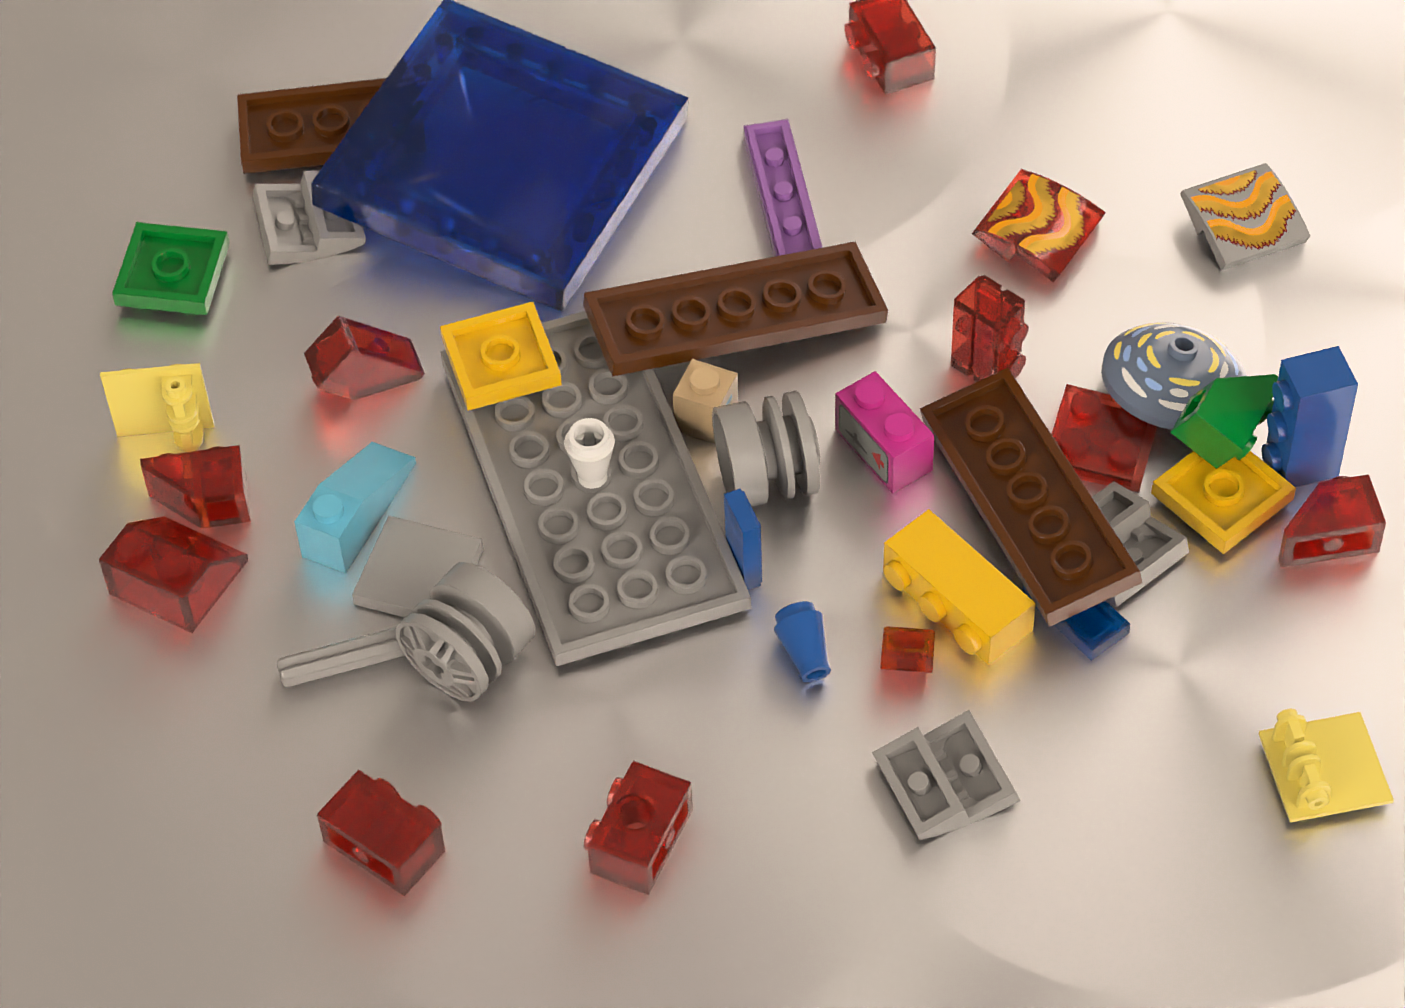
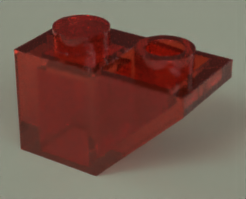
M240 445L216 446L206 450L178 454L166 453L156 457L140 459L141 470L149 497L199 528L251 522L247 475Z

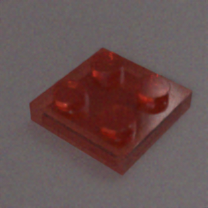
M1066 384L1052 436L1081 480L1107 486L1114 481L1130 491L1140 492L1158 426L1133 416L1123 409L1110 394Z

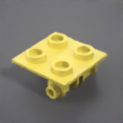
M200 363L173 364L170 366L141 369L127 368L120 371L100 372L117 437L173 431L176 447L186 453H193L199 449L203 442V429L215 428Z
M1285 709L1277 714L1278 722L1274 728L1259 731L1261 743L1290 822L1393 803V796L1361 712L1306 722L1305 717L1299 715L1295 709Z

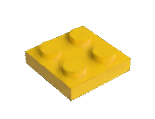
M533 301L440 326L441 338L467 411L562 385L561 372Z
M1192 451L1153 481L1151 494L1222 554H1225L1293 501L1296 487L1251 451L1241 460L1233 457L1218 469Z

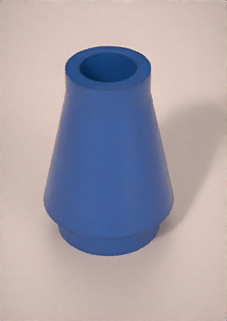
M808 601L796 602L780 609L775 615L777 624L774 627V632L798 669L802 681L813 682L829 675L831 668L827 656L823 614L815 610L814 604Z

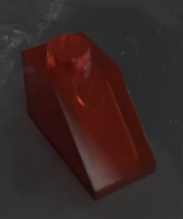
M339 315L304 352L312 374V380L317 389L327 394H337L353 400L420 380L425 375L410 338Z
M1369 474L1354 477L1338 476L1318 483L1284 529L1278 558L1281 568L1380 552L1386 520Z

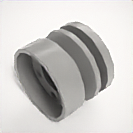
M791 391L783 394L782 414L775 397H764L762 421L757 422L746 401L713 407L712 426L714 441L726 493L741 488L752 507L767 504L769 480L775 479L782 497L786 500L792 499L795 495V477L801 492L805 496L818 493L820 489V450L813 421L807 413L799 392Z
M458 562L431 589L430 599H424L414 607L413 613H410L396 627V639L402 652L413 667L431 684L456 699L473 702L488 689V684L500 676L502 664L507 665L513 661L535 637L536 626L522 600L501 579L488 570L472 563Z

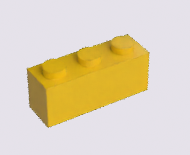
M930 509L884 542L883 572L888 582L899 591L905 590L914 598L929 620L935 623L940 622L951 631L958 645L970 655L976 654L986 664L990 665L1033 631L1036 603Z

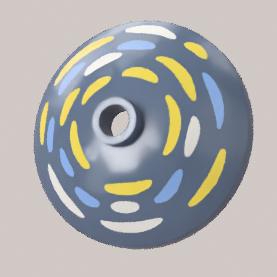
M1168 322L1144 324L1122 332L1108 345L1101 365L1104 385L1111 397L1123 409L1149 424L1171 430L1190 397L1216 378L1247 376L1239 359L1220 340L1200 329Z

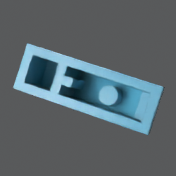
M371 442L322 481L294 521L302 557L346 574L416 465V458Z

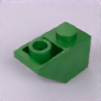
M1276 374L1216 378L1190 397L1170 433L1216 469L1233 457L1241 460L1257 441L1258 437L1253 434L1257 425L1262 424L1267 419V415L1272 413L1274 403L1272 386L1274 382H1277L1278 376Z

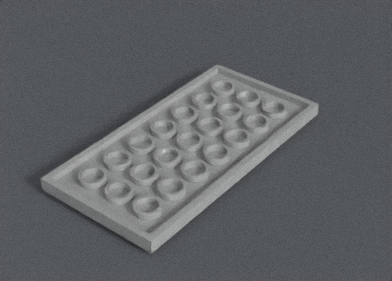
M585 311L542 323L561 372L562 385L467 411L446 350L440 351L444 370L556 667L751 609L749 591L654 369L612 377ZM585 418H594L602 421L611 430L615 439L607 470V481L601 487L594 489L586 488L579 483L577 472L564 446L565 436L571 426Z

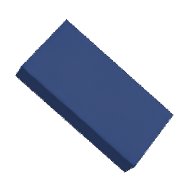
M740 488L724 493L725 537L748 590L760 587L762 582L761 525L745 492Z

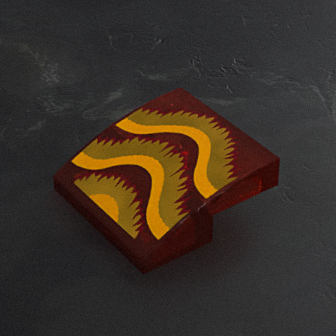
M1021 169L971 234L1007 262H1010L1014 255L1017 254L1054 283L1106 212L1068 187L1037 173Z

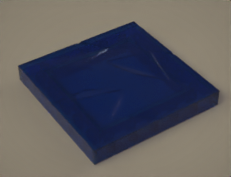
M443 0L311 182L312 205L563 312L686 122L689 97L575 50L567 49L565 46L453 0Z

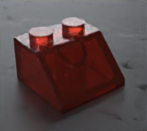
M163 516L127 523L98 560L110 595L193 633L249 559L246 553Z

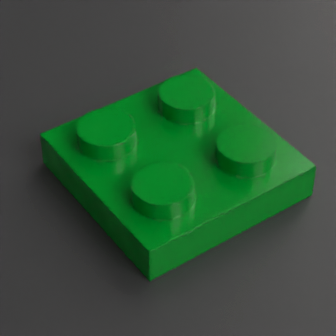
M136 222L112 292L115 306L207 315L230 245L227 231Z

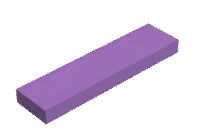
M784 119L743 126L744 140L774 257L823 248L789 120Z

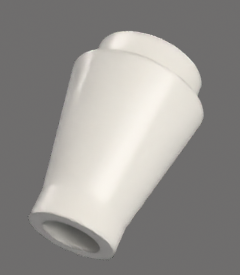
M585 418L575 422L564 440L565 449L577 472L579 483L590 489L601 487L607 481V470L615 444L614 435L602 421L594 418Z

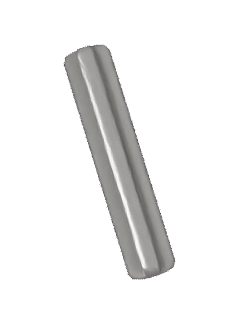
M395 627L281 657L277 660V668L283 686L291 687L400 658L405 655L396 639Z

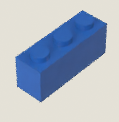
M1339 346L1282 359L1278 380L1272 386L1274 403L1272 413L1267 415L1268 436L1266 444H1263L1261 448L1262 459L1294 487L1339 477L1358 382Z

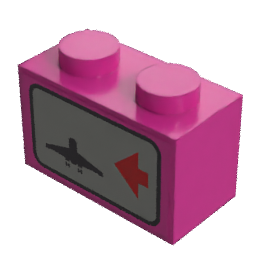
M876 371L835 393V430L892 494L933 471L934 434Z

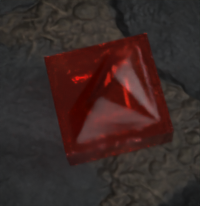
M884 627L880 669L932 673L935 631L932 629Z

